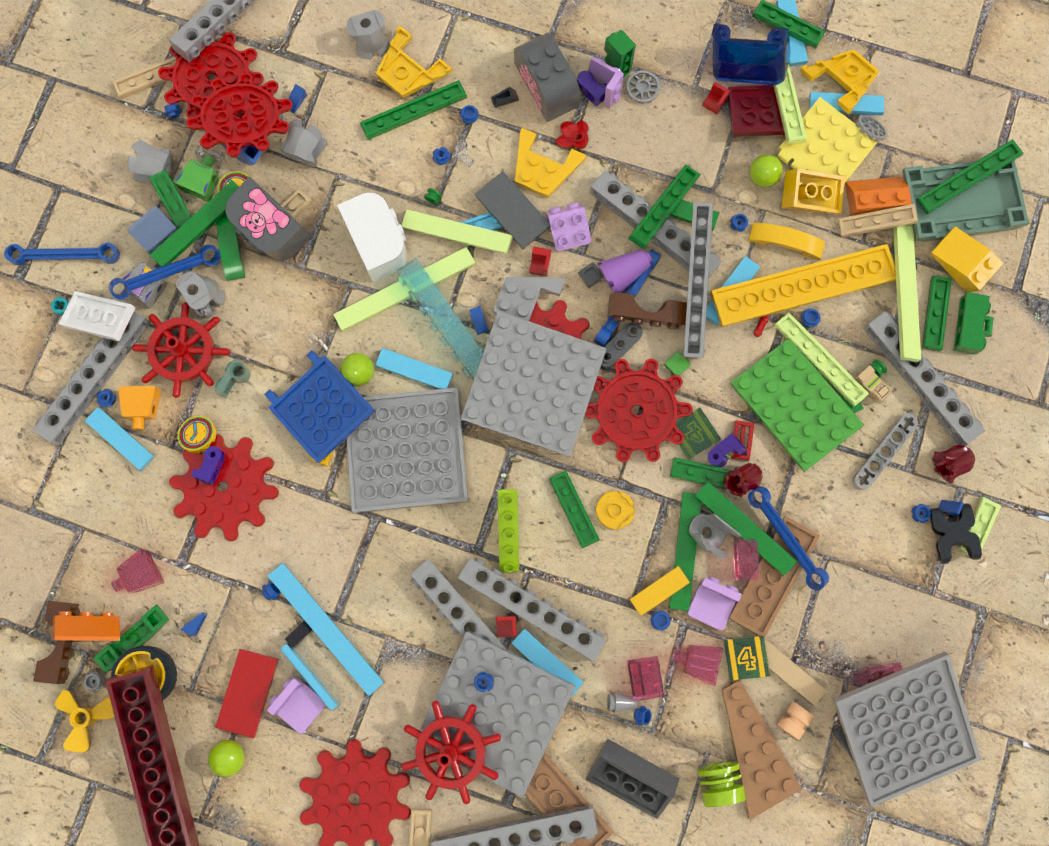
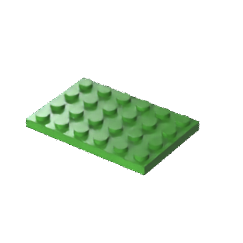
M789 338L730 383L732 388L803 472L807 471L864 426L861 420Z

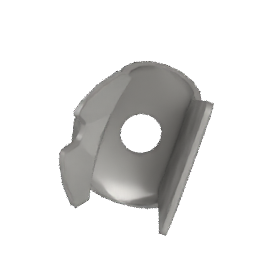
M372 10L348 19L347 30L351 38L356 41L357 56L364 59H372L373 52H377L382 56L388 50L390 44L384 35L385 19L379 11Z
M301 120L290 121L286 142L281 145L280 150L289 159L309 167H316L317 158L326 146L327 140L322 138L323 134L315 126L309 125L307 129H304Z
M142 140L133 144L132 148L137 154L135 157L129 156L127 163L128 171L134 173L133 179L135 181L151 183L149 177L165 169L168 174L170 173L173 164L171 150L158 149Z
M190 271L180 276L176 282V287L190 308L201 318L204 317L199 309L207 305L211 300L219 305L224 304V291L217 289L216 285L218 282L211 278ZM192 285L198 287V292L195 295L188 293V289Z
M715 514L697 515L689 527V534L699 548L713 553L718 558L729 557L726 552L719 549L727 534L741 537L737 531ZM705 527H708L711 531L708 538L702 535V530Z

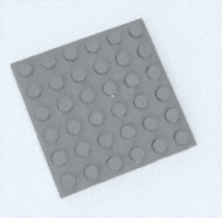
M498 311L461 420L571 457L607 348Z
M458 387L364 397L374 408L375 412L346 438L352 513L469 502Z
M466 631L434 701L436 700L440 703L444 717L456 716L463 718L469 705H476L477 709L471 719V723L476 726L483 737L496 733L501 735L499 742L486 745V758L484 766L498 773V779L492 780L481 773L479 775L523 798L576 685L470 631ZM486 672L493 676L494 686L490 691L480 692L474 685V679L478 676V673ZM432 705L420 731H423L431 722L436 720ZM447 727L452 741L458 728ZM435 730L430 736L443 743L440 730ZM467 733L464 734L459 745L472 741ZM426 744V746H427L428 748H430V749H432V750H434V751H436V752H439V750H437V749L433 748L432 746ZM476 749L462 753L476 760ZM459 762L460 765H462V766H464V767H466V768H468V769H470V770L472 769V768L468 767L467 765H465V764Z
M945 651L833 699L867 803L870 807L981 760L951 659Z

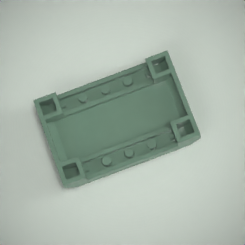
M976 161L923 168V166L904 168L902 170L903 178L909 186L912 204H915L918 223L913 224L916 240L925 242L943 239L955 226L969 236L1015 230L1027 226L1029 220L1015 161L929 214L924 212L916 201L917 198Z

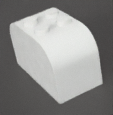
M364 193L337 205L372 282L403 268L407 261V250L404 243L407 241L401 224L397 221L393 208L389 209L386 201L380 195Z

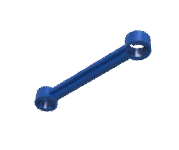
M104 243L99 248L23 249L18 244H11L4 252L5 258L14 265H22L26 260L102 259L107 264H114L120 258L119 250L111 243ZM112 248L114 254L111 258L107 259V257L103 256L104 252ZM15 250H19V253H21L20 257L15 260L11 258L12 253Z
M205 245L198 254L128 280L115 278L109 283V291L114 298L119 300L125 299L130 295L131 290L204 263L210 266L216 265L221 259L220 251L213 245ZM210 249L215 250L211 261H206L204 258L206 251ZM118 283L125 284L121 294L113 292V287Z
M652 249L649 252L652 258L651 266L634 280L625 291L627 294H633L634 298L661 257V254ZM608 318L594 342L601 347H605L619 322L613 321V318Z
M758 486L750 491L748 494L749 503L751 506L762 510L807 574V585L813 590H821L829 582L828 573L822 568H816L770 503L771 494L769 490L763 486ZM755 492L762 494V502L755 498ZM812 574H817L821 577V584L813 580Z

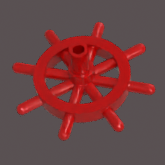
M187 302L182 304L181 317L172 318L163 323L155 314H150L148 318L156 329L151 334L148 345L134 344L132 346V350L135 352H147L149 363L153 368L142 377V382L146 384L160 374L162 377L174 381L172 392L174 398L180 397L182 382L191 381L198 377L207 386H213L214 381L205 371L209 368L214 355L228 356L230 354L228 348H214L213 339L209 333L220 322V318L213 317L202 326L199 322L188 318L190 306ZM187 327L197 331L186 340ZM179 328L178 339L170 332L171 330ZM165 337L166 345H159L162 338ZM199 339H203L204 347H191ZM158 353H171L161 362L158 359ZM191 354H200L203 356L199 363H197L195 359L191 356ZM176 360L175 372L165 369ZM184 360L192 369L183 372Z
M435 700L431 705L436 720L431 722L423 731L411 725L404 726V731L417 738L418 741L415 750L416 759L402 763L401 768L407 771L419 767L423 776L431 782L425 795L427 800L433 799L438 787L444 789L458 788L462 802L469 804L470 796L466 785L471 783L479 773L492 780H497L499 777L496 771L484 766L486 758V745L499 742L501 735L498 733L487 737L481 735L476 726L471 723V719L477 709L476 705H469L463 718L456 716L444 717L440 703ZM447 727L458 728L452 741ZM439 729L443 743L430 735ZM467 733L472 741L459 745L464 734ZM426 744L439 750V752L426 755ZM476 749V760L462 753ZM438 761L440 766L437 772L429 763ZM459 762L472 768L464 776L462 774ZM450 764L455 778L444 777Z

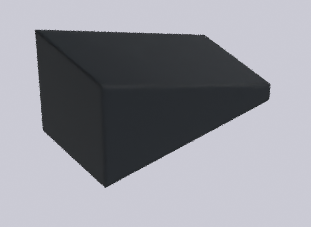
M511 87L491 97L495 108L519 101L516 90Z
M303 621L284 640L293 648H296L312 631V628Z

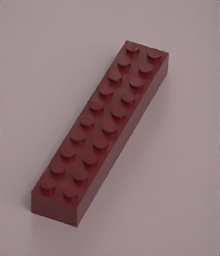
M154 665L111 676L105 681L147 846H200Z

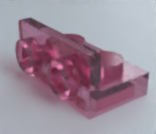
M757 540L734 541L735 581L759 579Z

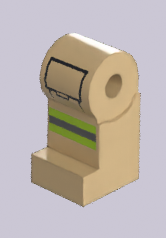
M869 365L855 380L869 393L868 397L880 404L892 391L874 373L875 370Z

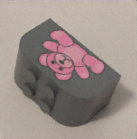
M545 33L514 48V64L547 122L579 107L580 89L578 82L550 33Z
M251 177L244 181L226 203V215L230 222L236 226L234 230L241 237L245 238L254 250H257L260 254L264 252L274 260L284 261L290 259L312 237Z

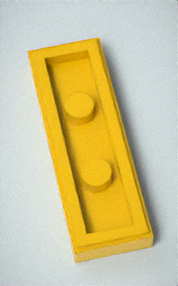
M678 566L632 597L630 601L639 614L643 616L690 584V582Z

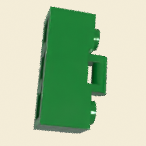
M622 30L612 33L605 39L604 51L607 55L604 61L611 67L620 69L624 73L623 78L631 73L636 44Z
M966 292L960 297L953 351L978 354L985 349L987 343L985 337L992 336L994 317L985 316L991 309V303H989L990 296Z

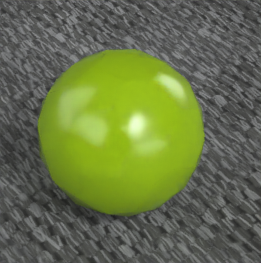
M763 154L753 160L750 165L749 174L752 182L757 186L768 188L779 182L782 177L783 168L778 158L773 155Z
M352 353L343 359L340 373L353 386H363L372 379L374 365L367 355Z
M223 740L216 743L208 755V765L211 771L220 777H231L237 774L245 762V752L242 746L232 740Z

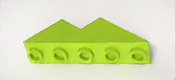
M518 489L498 490L500 572L512 573L519 571Z

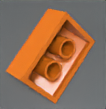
M901 177L845 182L850 216L912 204L909 186Z
M59 611L58 615L53 616L51 640L120 641L119 616H114V612H101V616H93V612H80V616H71L72 612Z

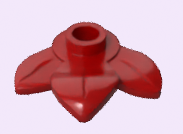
M580 120L577 124L570 121L561 123L560 129L563 135L555 140L558 146L562 148L575 147L576 149H583L587 146L589 142L587 134L589 127L585 121Z

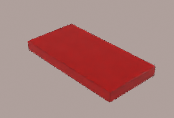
M239 649L215 728L255 738L279 659Z

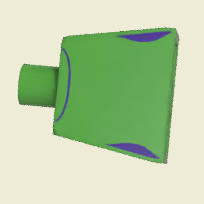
M208 155L204 156L201 163L191 159L173 183L181 191L204 201H210L218 180V174L212 168L215 159Z

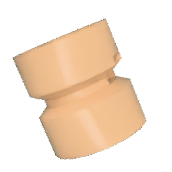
M792 702L786 710L787 716H782L777 726L799 741L805 733L804 727H809L815 717L800 705Z

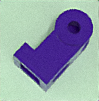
M581 71L577 77L579 89L597 107L605 100L607 84L605 83L601 86L593 79L591 72Z
M731 433L710 450L707 457L712 465L720 468L725 466L728 459L733 455L739 453L742 456L747 450L738 438Z
M211 446L204 453L205 459L200 469L194 468L191 476L214 485L224 463L225 454L219 448Z

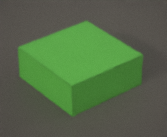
M677 351L664 363V366L673 375L680 376L691 364Z

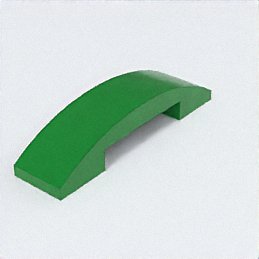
M224 214L216 222L225 278L227 281L245 278V271L240 254L238 233L234 230L236 226Z
M156 604L141 617L139 622L120 637V641L109 644L93 658L105 673L109 672L123 653L135 647L143 646L170 619Z

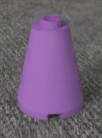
M641 249L600 261L597 264L601 272H603L612 292L621 293L651 266L652 258L648 251L644 252Z

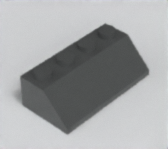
M608 738L600 749L586 777V780L656 819L659 818L673 799L679 782L678 777Z

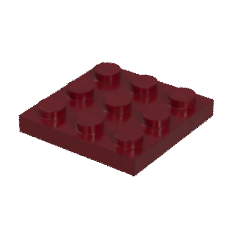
M774 85L728 87L730 90L728 103L733 137L785 135Z

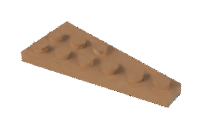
M737 680L723 688L722 693L734 743L736 761L740 765L738 771L742 774L741 782L745 788L748 819H752L802 790L741 680Z

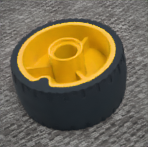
M140 646L126 651L117 659L112 668L111 676L154 665L161 696L164 700L171 694L176 685L177 668L170 655L162 649L153 646Z

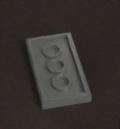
M503 171L475 193V197L505 231L512 235L513 240L522 250L550 228V223Z

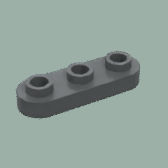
M627 324L604 347L607 348L605 355H609L611 359L605 360L603 358L602 368L614 366L615 362L621 359L641 339L643 330L640 325ZM635 329L637 333L631 334L630 330ZM622 342L624 346L618 347L617 343Z

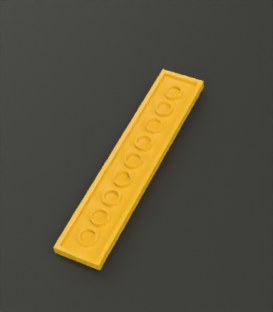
M885 244L711 290L710 294L721 327H726L896 281V270L889 247Z

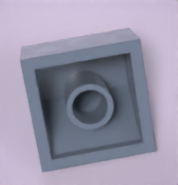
M156 205L127 229L149 254L178 230Z

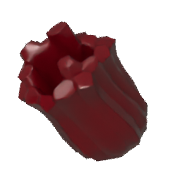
M956 445L942 452L935 451L932 457L935 465L934 471L948 483H953L955 478L969 472L974 467L975 455L970 448L963 445Z
M749 462L739 468H735L734 471H728L727 476L724 477L723 487L728 489L733 495L742 497L748 491L755 489L761 484L763 478L762 470L756 463L752 464Z

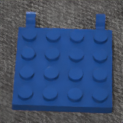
M311 350L307 354V357L315 364L280 397L270 389L264 395L272 403L269 409L309 455L317 463H320L368 419L375 410L326 356L320 358Z

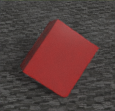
M714 82L702 106L718 115L727 101L730 90Z
M533 246L529 269L530 274L547 277L551 260V249Z
M516 616L496 617L497 637H517Z

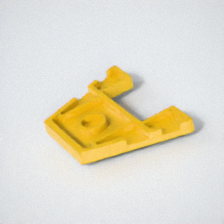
M399 26L394 39L392 38L387 54L385 53L378 67L376 76L398 95L405 98L450 74L452 68L439 58L426 71L402 51L412 40V35Z
M853 49L832 56V59L827 61H816L815 65L812 66L804 65L801 67L800 73L811 82L825 72L848 91L847 94L838 99L837 105L847 114H850L878 76L879 70Z
M521 128L515 184L549 198L564 183V180L586 160L587 155L571 149L565 164L562 165L530 151L537 134Z

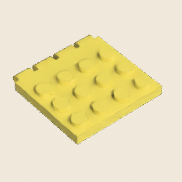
M819 97L802 118L807 136L806 142L787 144L785 139L778 148L780 153L777 157L785 164L792 160L793 163L790 167L793 170L803 169L845 176L846 182L877 142L874 138L871 140L868 134L860 132V127H857L854 122Z

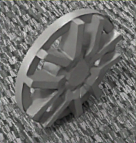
M641 70L634 72L627 80V94L631 100L642 104L651 103L659 94V79L649 71ZM643 74L642 79H640L637 75ZM646 75L650 76L649 80L645 79ZM652 78L656 81V83H650Z
M864 114L858 117V124L856 126L861 128L860 132L868 134L871 140L874 138L876 142H879L887 137L888 133L885 127L875 118Z

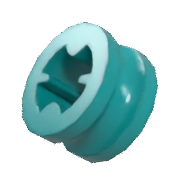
M57 297L52 301L51 309L56 314L63 316L69 302L62 297ZM60 303H62L64 307L62 310L57 309L60 308L58 306Z

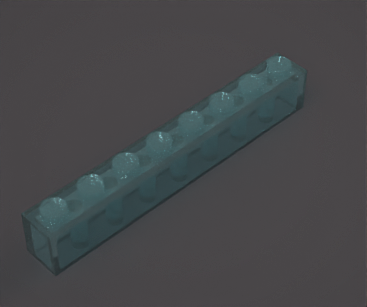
M414 258L397 270L399 275L397 279L403 287L405 285L410 290L408 294L413 302L417 300L420 304L418 308L424 317H429L431 320L429 324L435 332L439 331L442 336L440 340L444 346L451 348L453 351L451 355L454 360L461 362L463 365L462 371L466 377H471L474 381L484 352L418 259Z

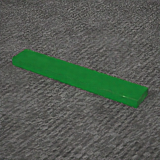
M460 80L361 121L360 124L367 140H370L467 98V95Z
M1012 139L921 195L916 201L924 212L929 214L1020 158L1024 153Z
M685 164L628 239L642 249H645L701 174Z
M234 181L229 182L150 254V257L161 267L171 264L226 214V203L239 186Z
M709 482L694 496L713 514L741 535L740 538L782 576H785L797 563L791 555Z
M682 493L673 568L675 569L679 566L690 584L670 596L669 609L689 611L697 543L689 534V527L692 520L697 515H700L702 504L694 497L696 495L694 493Z

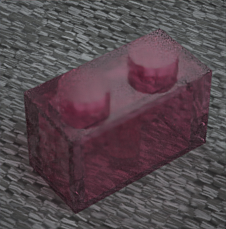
M658 656L627 660L633 701L664 697Z

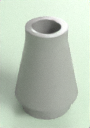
M613 692L607 696V709L613 713L637 709V697Z

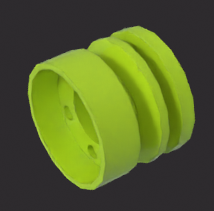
M715 762L697 769L698 776H707L700 779L699 784L709 785L710 787L701 792L705 807L727 806L747 799L744 785L734 783L735 780L742 777L741 773L734 772L740 769L738 762Z

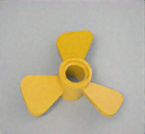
M63 690L55 701L57 709L70 714L69 721L74 727L63 744L64 749L67 751L81 753L90 749V739L87 727L94 725L97 719L108 720L115 717L110 697L105 698L94 708H80L69 690ZM82 713L86 715L84 723L80 719Z

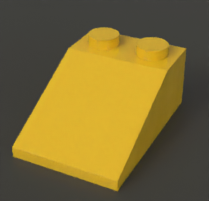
M803 169L785 171L781 208L795 211L841 214L845 176Z
M956 226L930 252L966 292L980 290L1003 265L1001 260L989 248Z

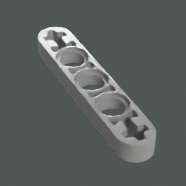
M905 414L894 424L853 477L852 483L856 489L865 490L873 484L917 427L918 420L915 415ZM905 420H911L908 427L904 430L900 429L906 424ZM894 432L901 435L900 442L893 441L892 434ZM882 447H887L890 450L888 457L882 456L880 452ZM871 461L876 462L879 466L876 472L871 471L869 468ZM866 474L871 475L865 479L864 482L866 484H859L860 480L858 478H862Z

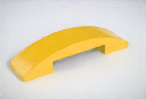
M753 223L748 240L762 245L769 243L803 252V256L821 260L825 245L823 240L808 233L767 223Z

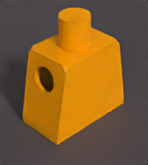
M156 386L118 387L122 417L132 420V430H144V420H154L156 417L161 390Z

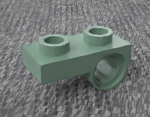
M234 358L232 362L227 364L224 376L217 381L215 392L226 398L235 382L245 383L250 379V370L241 361ZM239 369H244L243 374L237 377L236 372Z

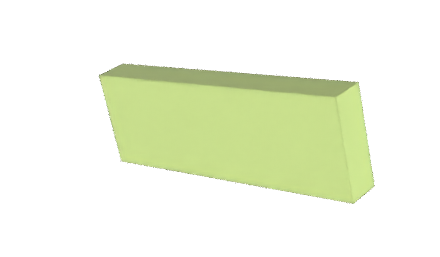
M985 497L980 498L974 512L975 524L968 530L979 536L981 549H983L1001 505ZM960 545L958 550L967 553L966 548Z

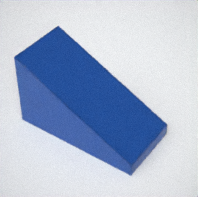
M297 84L294 85L289 96L293 103L291 109L293 113L297 111L307 97L305 89Z
M481 306L470 309V316L477 335L488 332Z
M941 500L938 508L941 509L943 514L952 517L960 514L964 503Z
M202 612L180 630L189 635L197 636L208 613Z

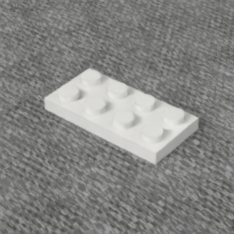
M75 291L59 325L63 328L120 341L135 307L128 303Z

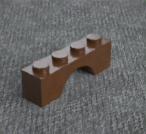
M614 292L609 296L607 317L613 318V321L616 322L631 320L632 324L641 325L645 322L650 323L649 326L652 327L666 325L668 329L677 330L679 327L686 325L687 302L668 300L662 304L657 312H647L638 306L633 294Z
M48 601L44 621L52 626L53 616L58 615L59 611L72 612L71 616H79V604ZM57 640L53 652L48 657L37 661L33 682L65 684V680L69 676V660L73 655V649L71 648L73 640Z

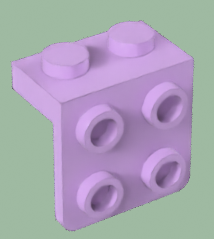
M592 57L590 59L589 72L592 73L593 79L603 85L607 84L604 105L611 108L613 103H617L621 97L620 92L622 90L624 73L617 67H611L606 64L604 60Z
M571 202L567 204V207L560 208V206H556L545 212L546 219L550 223L554 246L557 251L586 245L591 242L585 207L581 203Z
M711 576L708 579L702 578L687 614L711 627L723 630L735 602H739L742 594L738 593V589L727 584L726 587L720 585V581Z
M297 677L292 680L288 679L282 686L284 690L279 696L276 694L268 703L270 707L267 711L271 715H278L294 730L302 734L326 707V704L314 690Z

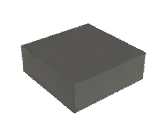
M594 262L578 272V275L588 289L604 279L603 274Z

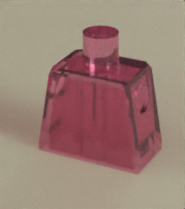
M140 549L116 568L120 577L112 581L111 585L116 592L126 588L128 593L134 594L165 582L149 550Z
M688 645L687 653L675 651L674 662L684 664L683 673L716 686L723 648Z
M889 661L864 666V671L854 673L856 685L869 684L902 670L901 662ZM874 672H879V678L874 679Z

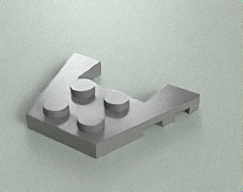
M506 277L493 313L497 315V312L500 311L530 321L540 291L560 296L565 279Z

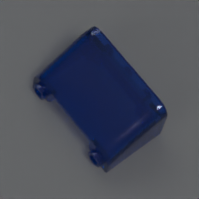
M714 24L712 31L713 75L717 80L778 85L785 80L791 54L788 28L772 29L766 41L730 38L731 30L727 25Z

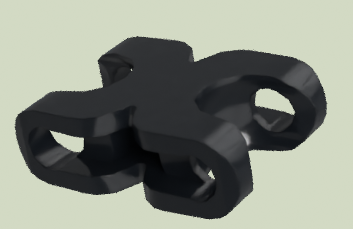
M969 503L963 505L959 514V521L957 522L947 521L941 509L931 508L930 523L932 531L942 536L936 543V551L940 563L948 564L951 561V547L954 545H961L966 548L969 558L972 560L981 559L982 549L979 536L968 531L975 524L971 505Z

